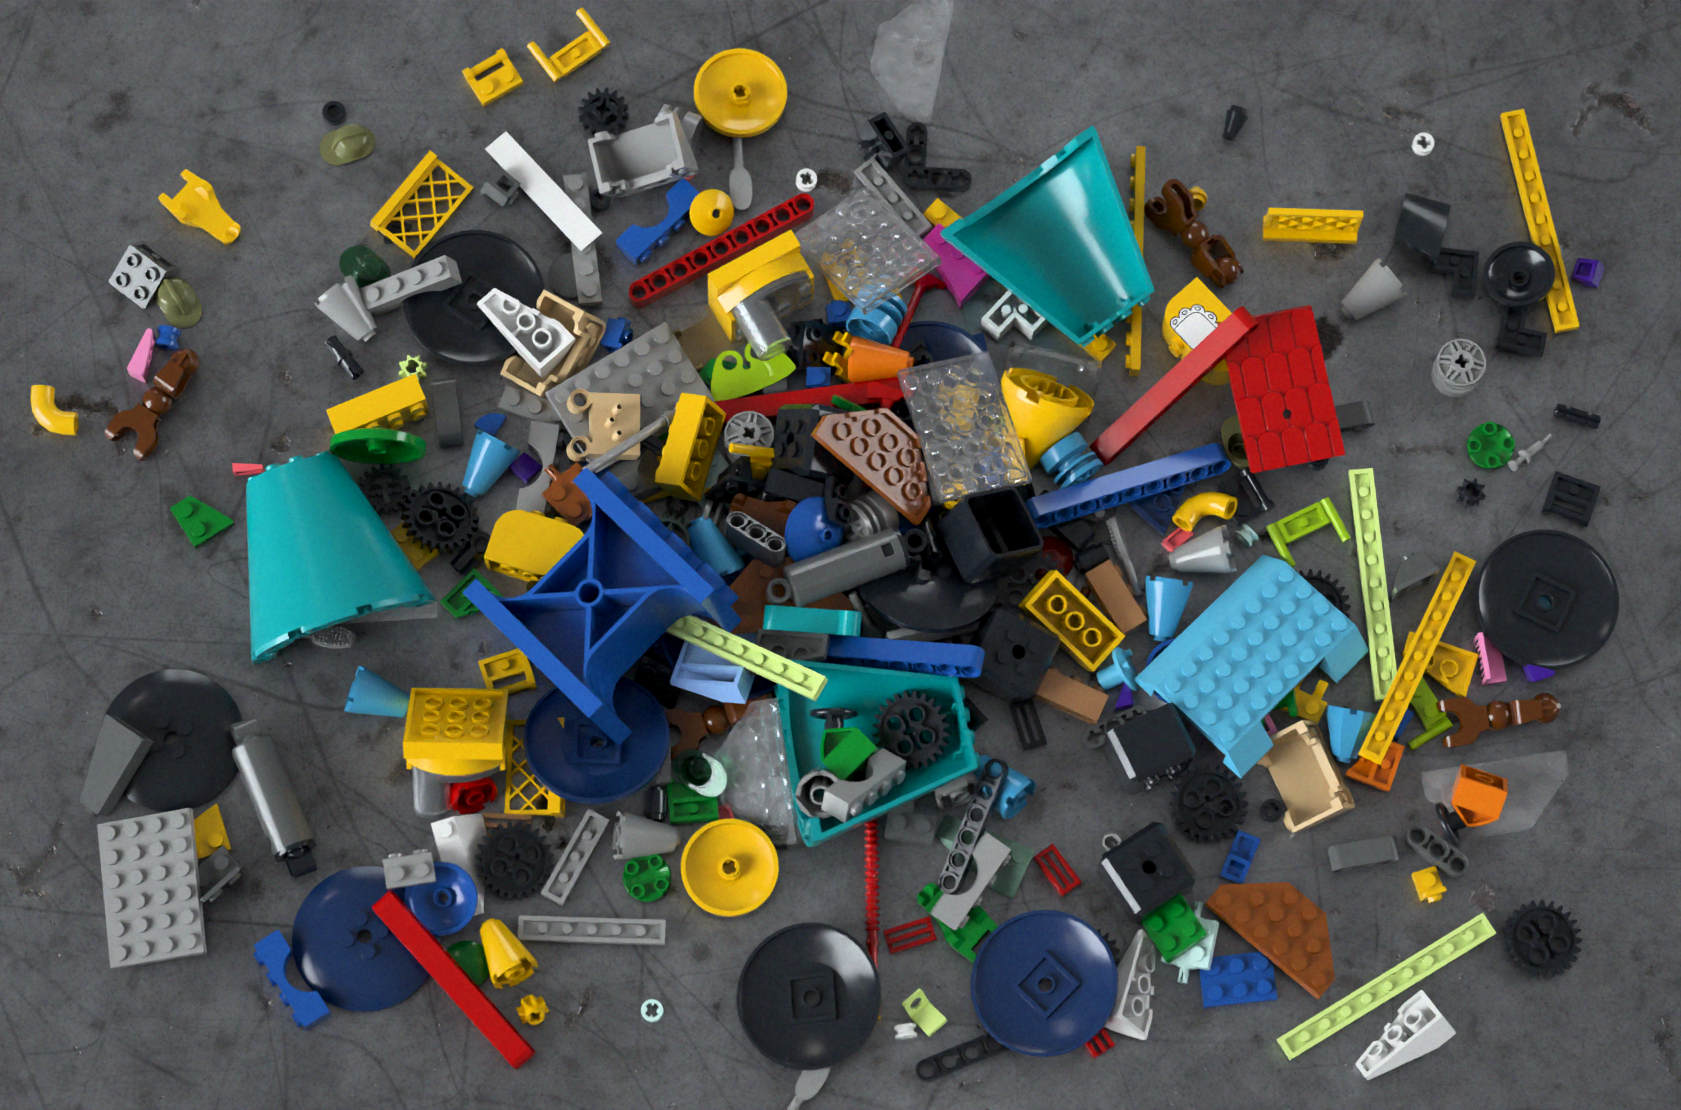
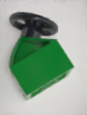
M849 708L813 709L810 712L812 718L826 720L820 746L821 762L840 780L852 782L867 767L868 758L877 753L879 749L857 727L844 728V720L858 717L857 710Z

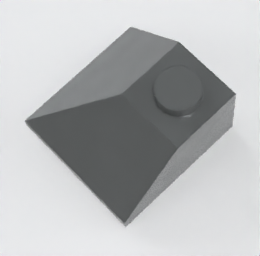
M646 447L640 449V456L637 460H619L609 466L610 472L638 501H642L664 490L655 483V473L660 463L655 453Z
M1412 552L1401 559L1402 562L1397 569L1389 596L1390 603L1434 581L1439 568L1423 552L1416 555Z

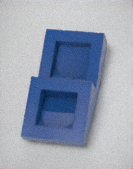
M1238 829L1220 876L1243 884L1261 838Z

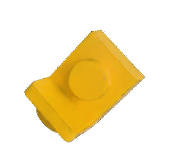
M1436 866L1411 874L1421 902L1428 900L1429 903H1434L1443 899L1442 895L1447 892L1446 886L1442 885Z

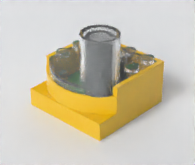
M792 230L781 234L708 274L709 307L730 342H742L747 339L760 361L770 360L790 347L793 341L780 320L790 316L791 311L797 308L803 309L809 306L814 299L815 276L801 255V245Z
M411 688L403 738V756L407 762V769H412L414 812L419 817L432 820L446 817L451 813L453 809L451 806L452 783L475 781L488 777L500 770H505L510 726L509 689Z

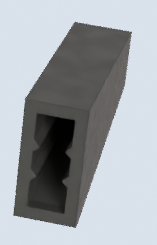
M108 714L103 719L79 801L86 806L85 810L95 817L110 815L153 744L151 739L120 718Z

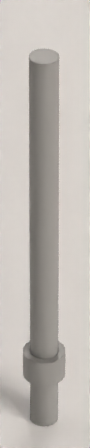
M675 408L659 415L656 421L583 467V470L587 467L593 473L659 429L669 427L674 419Z

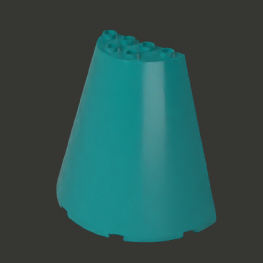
M1093 125L1073 138L1062 150L1006 191L962 220L959 218L940 232L945 241L1077 345L1081 344L1083 347L1095 340L1094 334L1098 338L1114 326L1112 324L1113 321L1118 324L1133 313L1131 311L1133 306L1138 304L1141 307L1150 301L1151 297L1149 295L1155 291L1098 133Z
M323 451L307 458H303L302 455L294 456L288 459L289 463L269 465L266 467V472L247 479L246 509L251 659L254 665L277 658V650L291 644L295 639L375 611L382 612L396 609L403 605V608L417 609L436 602L435 596L338 456L330 454L329 451Z
M788 659L825 676L828 679L826 685L816 701L778 683L774 686L779 740L782 741L784 749L782 759L793 810H796L798 816L797 825L808 847L823 844L972 773L980 767L978 752L974 753L973 744H975L974 731L969 730L967 727V722H970V713L968 707L964 708L963 699H965L964 687L959 685L957 677ZM908 690L910 696H912L913 691L918 690L919 697L925 692L928 693V701L936 697L937 699L934 704L936 707L941 704L944 705L940 712L941 714H949L944 718V722H950L952 725L946 727L945 730L951 732L952 735L944 738L950 744L948 746H941L945 753L942 755L936 753L938 757L936 762L929 758L930 765L925 767L921 762L919 769H915L912 763L910 769L907 770L905 768L906 776L900 785L894 786L886 795L878 798L873 805L867 806L858 816L851 818L845 823L834 816L823 819L819 817L813 818L801 811L796 802L795 795L799 781L816 767L828 769L821 762L820 755L821 739L825 731L824 722L826 720L812 718L810 716L811 710L818 708H849L857 710L858 717L844 720V728L857 727L875 745L880 741V738L873 737V734L879 732V729L872 727V724L879 723L880 720L874 716L875 714H883L879 706L885 705L888 707L886 703L887 698L895 701L894 694L899 693L903 698L904 691ZM915 707L913 716L917 720L923 718V712ZM902 710L903 715L907 718L906 711ZM893 717L891 724L893 728L899 730L901 721L897 717ZM910 726V728L908 729L909 733H913L916 731L915 726ZM924 730L923 732L924 740L932 742V733L929 730ZM903 739L901 747L904 751L909 752L911 744ZM917 742V744H918L917 747H918L919 750H921L922 747H921V745ZM878 746L877 748H878L879 750H881V749L884 748V747H883V746Z

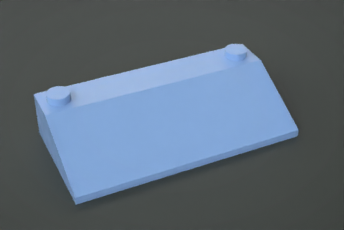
M742 567L721 578L729 587L746 567ZM694 615V617L699 618L708 623L707 617L701 615ZM757 633L734 634L753 644L756 642ZM684 641L670 684L721 702L745 704L755 675L751 676L749 670Z

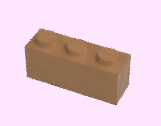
M1109 559L1085 573L1083 580L1088 588L1091 589L1093 596L1108 620L1126 637L1146 625L1148 614L1143 605H1138L1133 598L1135 593L1129 584L1125 585L1121 578L1123 574L1118 565H1113Z
M1050 666L1036 696L1032 698L1091 725L1097 724L1109 698V695L1105 694L1106 691L1097 686H1092L1091 688L1083 684L1084 681L1075 676H1070L1069 678L1062 675L1061 670Z

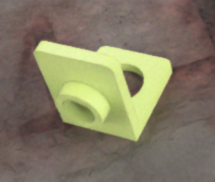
M920 988L902 1003L908 1016L928 1036L934 1034L947 1022V1019L928 1001ZM920 998L918 1005L911 1008L912 1002Z

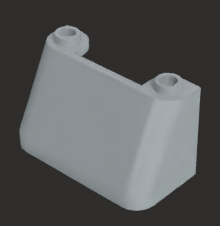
M664 111L658 114L653 124L618 135L603 131L596 133L594 138L588 139L600 194L613 198L627 197L699 173L696 159L677 114L672 113V111Z

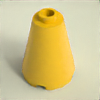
M494 918L488 919L482 924L479 932L494 987L504 989L502 986L504 984H509L510 987H513L532 976L534 973L532 968L534 966L538 968V963L501 920H495Z

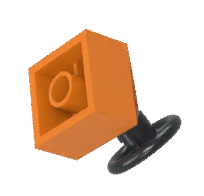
M1461 764L1452 788L1451 804L1455 811L1449 813L1441 802L1435 805L1441 826L1453 846L1459 847L1461 845L1458 830L1467 826L1485 825L1499 819L1508 794V779Z

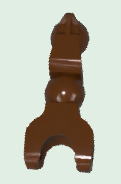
M1177 179L1168 180L1161 190L1164 199L1161 197L1149 199L1144 205L1145 214L1156 227L1169 230L1174 236L1180 233L1183 245L1194 250L1190 258L1192 265L1205 277L1210 278L1218 287L1223 289L1225 286L1235 283L1244 270L1235 258L1234 251L1222 235L1215 236L1213 234L1210 237L1207 226L1200 221H1196L1199 215L1194 209L1193 196L1183 183ZM1209 252L1217 258L1215 259V261L1213 260Z
M189 348L175 351L170 361L155 375L153 384L156 387H152L144 393L142 405L138 403L131 410H123L116 413L105 430V437L110 441H118L126 432H137L139 439L133 450L134 456L139 461H145L159 444V433L157 431L158 425L161 422L159 416L165 415L170 410L172 399L176 400L182 396L191 376L199 369L200 359L198 354Z
M768 692L762 697L746 700L745 704L724 702L723 706L712 705L706 708L702 714L700 711L688 713L680 708L666 711L665 714L669 728L675 727L680 729L682 736L679 743L670 748L671 762H678L694 756L698 752L702 741L710 738L709 734L720 735L726 732L730 726L732 728H739L758 717H768L776 709L775 694Z
M1549 693L1538 694L1532 700H1514L1506 703L1495 700L1483 706L1475 705L1465 697L1436 702V707L1439 712H1453L1460 720L1458 731L1442 739L1443 747L1448 748L1472 744L1483 730L1502 731L1508 726L1523 724L1532 720L1548 724L1558 717L1561 703L1555 696Z

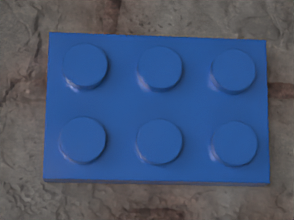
M1261 952L1212 957L1210 971L1199 969L1204 1008L1276 1001L1278 999L1273 962Z

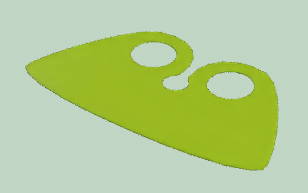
M752 340L746 345L744 350L746 360L751 363L749 369L743 368L744 362L738 352L728 350L719 354L712 373L711 395L715 401L745 396L787 377L796 369V366L778 348L765 353L760 359L753 358L750 354V349L756 344ZM729 355L737 359V366L732 370H726L722 366L724 357Z

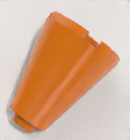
M861 336L852 337L850 348L854 350H852L851 356L848 357V379L850 383L908 376L909 371L913 372L914 357H910V352Z

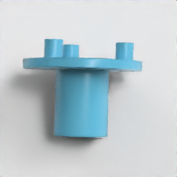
M1115 647L1112 650L1114 663L1097 672L1098 681L1105 691H1109L1124 682L1133 691L1140 689V686L1134 681L1138 673L1129 658L1133 655L1130 649L1124 651L1120 647Z

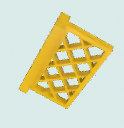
M430 150L373 217L370 226L376 231L379 230L415 259L474 187L441 162L437 155ZM437 166L445 172L446 180H432V172ZM459 183L466 189L462 195L451 196L450 184ZM447 184L448 196L434 198L433 185ZM430 186L431 198L418 199L417 190L419 187ZM414 194L415 199L409 200ZM448 201L449 210L447 213L436 214L435 202ZM432 202L433 214L420 215L418 203ZM415 203L417 215L403 217V206ZM400 211V217H395ZM442 217V219L437 223V218ZM434 218L435 227L431 231H421L420 219ZM417 220L418 232L405 233L404 221ZM391 221H401L402 233L392 234L386 227ZM422 235H427L426 238L422 240ZM419 236L420 245L415 251L406 245L405 237Z
M1268 208L1266 216H1263V241L1356 244L1357 232L1363 220V211Z
M557 717L560 724L564 728L565 718ZM510 720L504 814L565 818L566 799L549 790L547 795L545 793L547 788L543 787L541 789L533 781L536 778L534 774L529 776L522 769L527 764L526 759L519 765L514 761V753L520 747L524 749L523 739L519 741L515 737V726H525L527 720ZM521 771L528 779L517 789L513 785L512 780ZM532 782L539 791L528 800L521 791ZM519 794L527 803L520 810H511V801ZM542 794L548 799L547 810H537L532 805ZM530 806L533 808V810H526Z

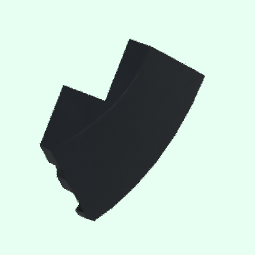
M1405 193L1395 229L1394 240L1407 245L1415 252L1422 250L1431 255V261L1437 263L1451 205Z

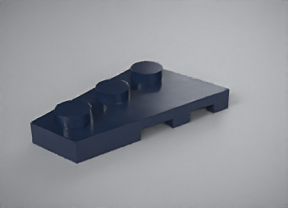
M1186 485L1131 501L1128 506L1164 537Z

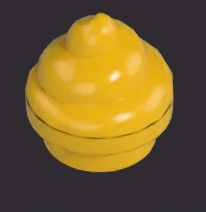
M1198 186L1188 189L1193 196L1195 211L1203 209L1207 203V195L1204 190Z

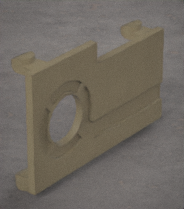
M709 306L704 308L709 315L708 317L682 332L679 328L672 332L698 373L701 372L711 358L717 359L722 352L734 351L753 340L749 334L731 343Z

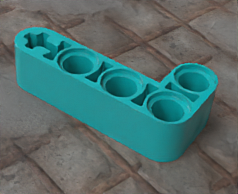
M765 605L763 629L860 636L862 612Z

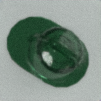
M365 246L349 247L340 257L339 266L341 272L345 277L352 275L359 289L391 277L390 268L386 262Z
M687 749L681 752L675 759V774L678 780L706 797H715L725 790L728 782L727 772L724 766L709 754L696 749Z

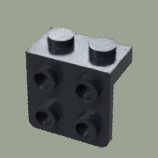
M806 320L791 322L788 331L789 343L786 355L795 364V370L807 369V367L831 368L830 374L834 375L837 368L825 363L822 359L826 352H830L832 355L839 353L843 356L844 346L839 345L832 339L836 331L844 335V329Z

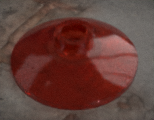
M1053 536L1042 537L1044 540L1043 548L1041 549L1043 551L1042 557L1045 558L1047 554H1053L1055 559L1050 562L1059 561L1055 568L1057 570L1064 569L1061 575L1065 578L1073 567L1074 558L1071 548L1060 538ZM1038 569L1035 572V578L1041 581L1048 572L1045 569Z

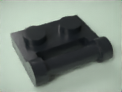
M1249 467L1244 468L1237 474L1214 486L1216 492L1236 497L1237 508L1232 519L1238 528L1275 507L1274 502L1269 500L1254 473L1250 472ZM1247 480L1261 506L1255 508L1240 481Z
M1555 471L1541 512L1546 514L1551 512L1580 522L1581 526L1587 527L1601 486ZM1557 498L1585 508L1584 514L1554 504L1553 500Z

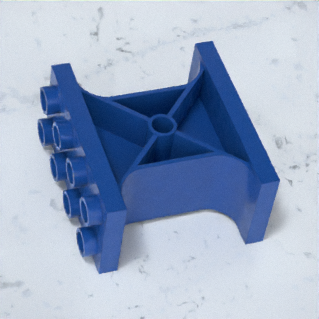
M586 467L573 482L588 497L591 503V525L586 534L530 591L514 598H504L491 593L477 579L462 593L617 745H620L632 733L620 720L613 705V691L620 677L674 622L682 617L689 615L708 617L729 633L742 619L731 608L739 597L706 562H702L673 531L670 532L661 523V520L644 503L638 501L609 470L598 479Z

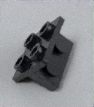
M740 456L718 475L717 483L704 493V497L716 503H732L733 497L738 493L755 498L763 491L766 481L752 479L750 457Z
M652 653L644 654L634 679L635 682L645 687L661 705L669 709L676 707L680 694L684 690L670 684L673 671L664 659Z

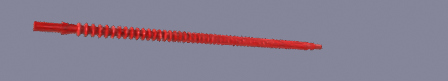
M879 817L864 824L867 827L864 831L867 834L864 838L867 841L864 845L867 848L865 851L867 855L865 858L867 862L865 868H867L865 875L868 876L865 879V882L868 883L865 886V889L868 890L865 893V896L868 897L865 900V903L868 904L865 907V910H868V913L865 914V917H868V920L865 921V924H868V927L865 928V931H868L866 946L877 970V946H879L877 931H880V928L877 927V924H880V921L877 920V917L880 916L877 913V910L880 909L877 906V903L880 902L877 899V896L880 895L877 892V889L880 888L877 885V882L880 881L877 878V875L880 874L877 868L880 866L877 864V861H879L877 857L879 854L877 850L879 844L876 841L879 840V837L876 834L879 833V830L876 827L879 826V823L876 820Z

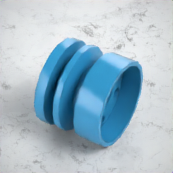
M877 286L865 287L860 293V298L856 301V307L852 309L846 321V328L852 336H861L890 346L897 333V327L901 325L902 319L907 313V307L905 302L890 290Z
M1074 432L1060 440L1039 460V463L1049 475L1060 471L1054 479L1056 485L1062 484L1060 489L1091 480L1103 466L1100 459L1093 460L1096 456L1093 451L1082 454L1087 448L1088 443L1079 432Z

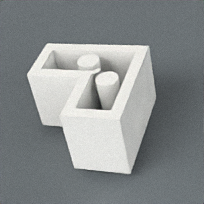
M1008 290L982 317L981 328L999 342L1015 326L1032 341L1047 325L1048 321Z

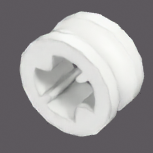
M1424 132L1416 135L1412 143L1413 151L1419 156L1430 154L1434 147L1433 137ZM1421 140H1424L1425 144H1429L1426 146V149H1422V146L1418 145Z
M811 169L800 170L796 176L797 188L803 192H809L815 188L817 182L816 173ZM804 176L806 178V176H810L811 184L808 182L807 185L803 184L801 177Z
M907 1023L894 1026V1030L897 1031L895 1038L903 1040L917 1037V1033L914 1032L916 1024Z

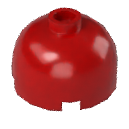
M485 771L469 775H455L448 785L450 804L455 812L458 810L461 815L474 814L485 809L482 804L489 800L492 803L498 794V788L494 780Z

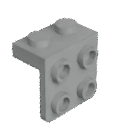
M427 849L413 851V855L403 856V853L388 855V859H383L387 890L435 883L434 862H436V859L432 852H427Z

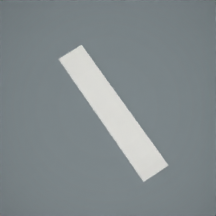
M507 131L485 148L508 174L521 183L520 187L580 251L602 234L594 223Z

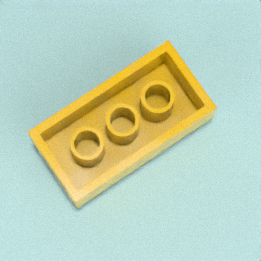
M415 374L326 410L335 434L353 429L372 427L397 430L403 427L404 423L411 420L419 421L425 418L426 414L430 413L426 398Z
M681 393L680 399L676 403L673 422L669 426L668 439L662 450V459L655 473V483L674 498L700 502L726 412L707 396Z
M1050 570L1018 605L1034 622L1058 634L1061 642L1060 647L1085 671L1094 672L1125 637L1114 624L1057 570Z

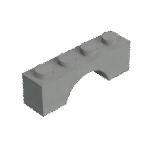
M443 255L363 287L361 291L366 309L380 316L399 308V304L412 295L427 291H443L462 283L456 261Z
M531 421L528 448L540 458L543 468L541 475L532 485L519 489L516 510L530 513L532 510L544 513L545 517L546 515H551L552 506L542 497L541 493L553 481L544 469L549 464H552L557 470L559 469L560 456L557 455L558 447H563L564 433H561L560 425Z
M882 748L868 758L865 774L867 780L848 782L839 779L825 790L821 809L844 823L858 816L863 809L873 805L878 798L886 795L890 789L903 782L906 776L904 772L906 761Z
M985 832L971 852L978 868L974 884L967 891L960 894L943 893L930 914L953 930H956L958 927L962 929L969 919V916L966 914L971 907L976 909L982 901L983 896L980 894L984 888H990L997 879L995 872L999 866L1004 868L1010 860L1011 855L1008 853L1011 849Z

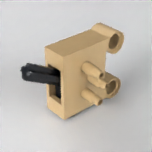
M580 388L574 390L567 399V408L573 414H582L587 408L589 409V439L585 436H576L571 440L566 449L568 457L573 461H582L585 458L597 459L642 430L640 428V394L596 393ZM581 397L584 400V406H577L573 398ZM650 435L615 459L637 460L640 456V444L662 457V450L666 443ZM581 444L584 448V453L579 454L575 452L573 445Z

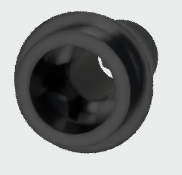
M1237 105L1230 106V109L1226 112L1223 138L1236 141L1238 134L1249 118L1247 116V109Z

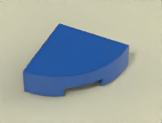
M490 413L479 418L475 422L474 427L496 437L507 417L499 413Z

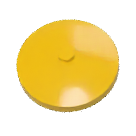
M742 48L722 51L708 59L696 76L694 83L696 109L699 115L703 116V121L709 127L723 135L736 138L759 135L774 126L785 109L787 85L784 75L770 58L757 51Z
M721 819L700 828L688 841L681 858V876L688 895L703 910L718 916L736 917L756 910L770 897L778 879L779 863L773 843L757 826L739 819Z

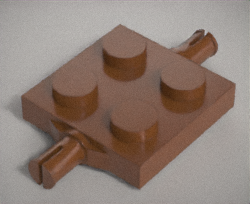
M576 462L567 471L560 474L552 464H549L544 471L553 481L541 493L542 497L563 519L568 521V524L578 527L582 522L589 519L592 520L591 503L588 497L573 482L583 471V468Z

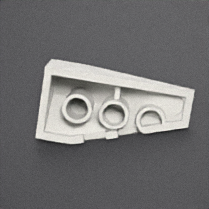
M496 288L491 290L477 303L478 307L541 378L546 376L562 361L576 340L559 321L553 318L550 319L534 308L527 307L520 303L519 300Z
M482 813L453 816L431 823L441 861L456 864L471 876L478 894V903L474 916L484 914L485 886H482L485 877H477V874L482 869L474 867V865L481 863V859L474 857V855L482 853L477 848V845H485L481 837H488Z
M1138 930L1117 967V998L1110 1018L1105 1024V1027L1111 1031L1141 1040L1147 1039L1152 1021L1153 1009H1149L1150 995H1154V987L1150 986L1151 972L1155 971L1156 945L1144 930Z
M1422 989L1399 1008L1398 1017L1392 1024L1387 1023L1383 1028L1386 1032L1378 1041H1373L1355 1065L1367 1080L1437 1049L1456 1034L1453 1027Z

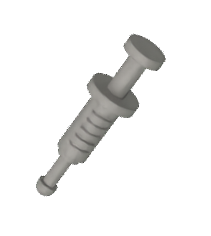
M1548 434L1542 441H1536L1526 450H1520L1518 452L1519 458L1508 462L1509 468L1512 471H1517L1518 465L1522 462L1529 464L1531 457L1543 449L1544 444L1553 438L1552 434Z

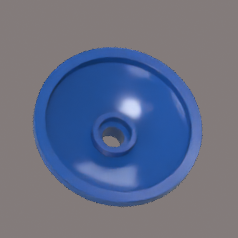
M813 496L802 500L789 515L785 527V543L787 552L794 562L841 546L844 529L829 520L824 497Z
M444 861L434 862L436 882L406 887L404 902L432 935H449L464 928L473 918L478 903L477 889L471 876L460 866ZM442 893H446L448 895V900L446 902L442 901L441 899Z

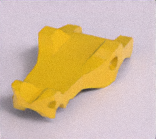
M185 169L180 174L188 182L173 199L162 193L158 197L159 201L182 224L204 229L225 246L230 245L240 235L241 226L234 222L221 208L213 186Z

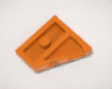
M1391 741L1380 765L1365 757H1361L1358 762L1346 771L1344 777L1389 792L1405 746Z

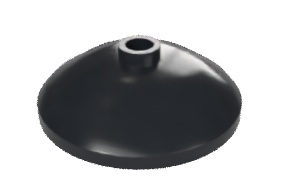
M1521 241L1511 242L1496 249L1486 261L1483 273L1484 283L1489 294L1499 303L1517 308L1528 307L1544 299L1552 289L1555 280V268L1549 254L1538 245ZM1518 279L1524 280L1521 284L1516 283Z

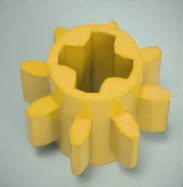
M531 994L520 999V1006L516 1007V1010L523 1024L528 1021L533 1026L544 1021V1013L549 1012L542 996L537 998Z

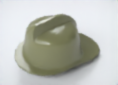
M354 123L346 124L325 135L320 143V154L329 164L343 165L368 156L374 149L375 137L366 126Z
M170 277L162 281L155 293V299L166 319L177 328L194 326L202 316V305L190 284L180 277Z
M1234 415L1224 421L1221 428V436L1224 450L1231 461V465L1243 470L1245 467H1249L1238 415Z

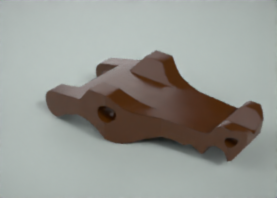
M738 493L732 499L729 513L735 511L745 513L785 539L787 520L798 503L791 500L765 502Z

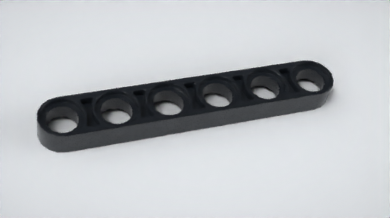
M994 758L987 761L980 775L939 877L938 884L944 893L954 894L963 887L974 860L971 852L986 830L1009 772L1007 763L1001 759ZM995 763H999L1002 768L1000 775L997 777L991 773V767ZM987 785L992 788L993 792L989 799H985L982 796V790ZM977 808L983 811V818L979 822H976L973 818V812ZM967 831H971L974 834V841L971 844H966L964 841V834ZM959 853H962L965 857V863L961 867L955 864V857ZM949 876H953L956 879V885L951 890L947 888L945 883Z
M987 1033L922 1059L916 1066V1076L922 1082H931L1011 1049L1004 1045L997 1050L991 1049L988 1045V1040L993 1036ZM973 1045L979 1049V1056L977 1058L970 1059L966 1056L965 1050L968 1046ZM953 1055L957 1061L956 1065L953 1068L945 1067L942 1062L944 1056ZM923 1064H930L934 1069L933 1075L930 1077L922 1076L920 1074V1067Z

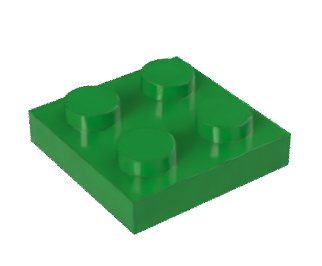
M1182 895L1141 922L1168 964L1209 936Z

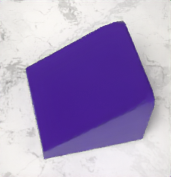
M1577 258L1571 280L1598 288L1604 272V266L1599 260Z
M524 452L511 463L509 471L528 485L543 466Z
M1527 664L1526 667L1522 665L1526 680L1529 682L1542 680L1555 674V671L1530 664Z
M1125 682L1114 712L1127 710L1134 704L1132 691Z

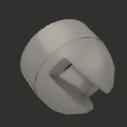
M1113 830L1105 834L1102 843L1104 848L1109 851L1123 842V838L1120 832Z

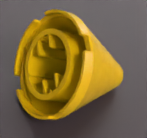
M1013 367L1009 369V372L1005 370L1001 379L1006 433L1024 438L1026 471H1029L1039 463L1040 458L1052 446L1068 436L1091 414L1094 401L1088 394L1072 384L1067 388L1057 383V377L1036 370Z

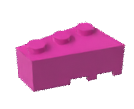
M938 223L923 239V250L947 285L946 287L956 300L959 309H961L991 276L945 241L940 235V232L945 227Z

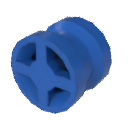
M167 325L158 326L157 333L159 335L154 345L159 349L177 351V338L181 336V330Z

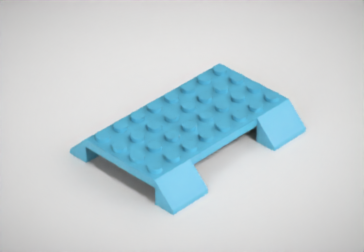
M1262 555L1160 653L1134 681L1151 697L1157 692L1168 703H1173L1176 710L1226 755L1223 763L1241 779L1273 747V743L1261 720L1320 662L1319 668L1338 683L1369 652V649L1357 626L1283 560Z

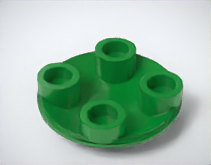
M1491 421L1474 428L1467 440V451L1470 458L1475 464L1485 469H1497L1509 462L1514 453L1515 440L1511 433L1504 426Z
M659 855L636 857L627 862L624 867L623 884L628 894L634 899L643 902L655 901L668 891L672 878L671 870L665 860Z
M465 940L459 941L447 949V952L477 986L482 984L490 973L484 948L480 944Z

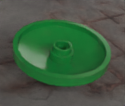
M372 427L343 431L333 435L330 438L329 450L331 454L337 455L338 458L355 463L398 465L415 462L424 458L426 455V442L416 435L384 427Z

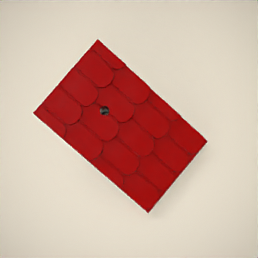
M1311 305L1254 315L1253 318L1259 323L1257 329L1225 357L1250 472L1257 473L1345 455Z

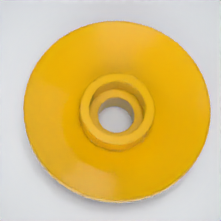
M707 189L700 192L692 201L690 220L694 228L701 234L707 236L719 235L726 231L733 221L734 206L730 197L723 191ZM717 209L718 214L716 217H713L712 213Z

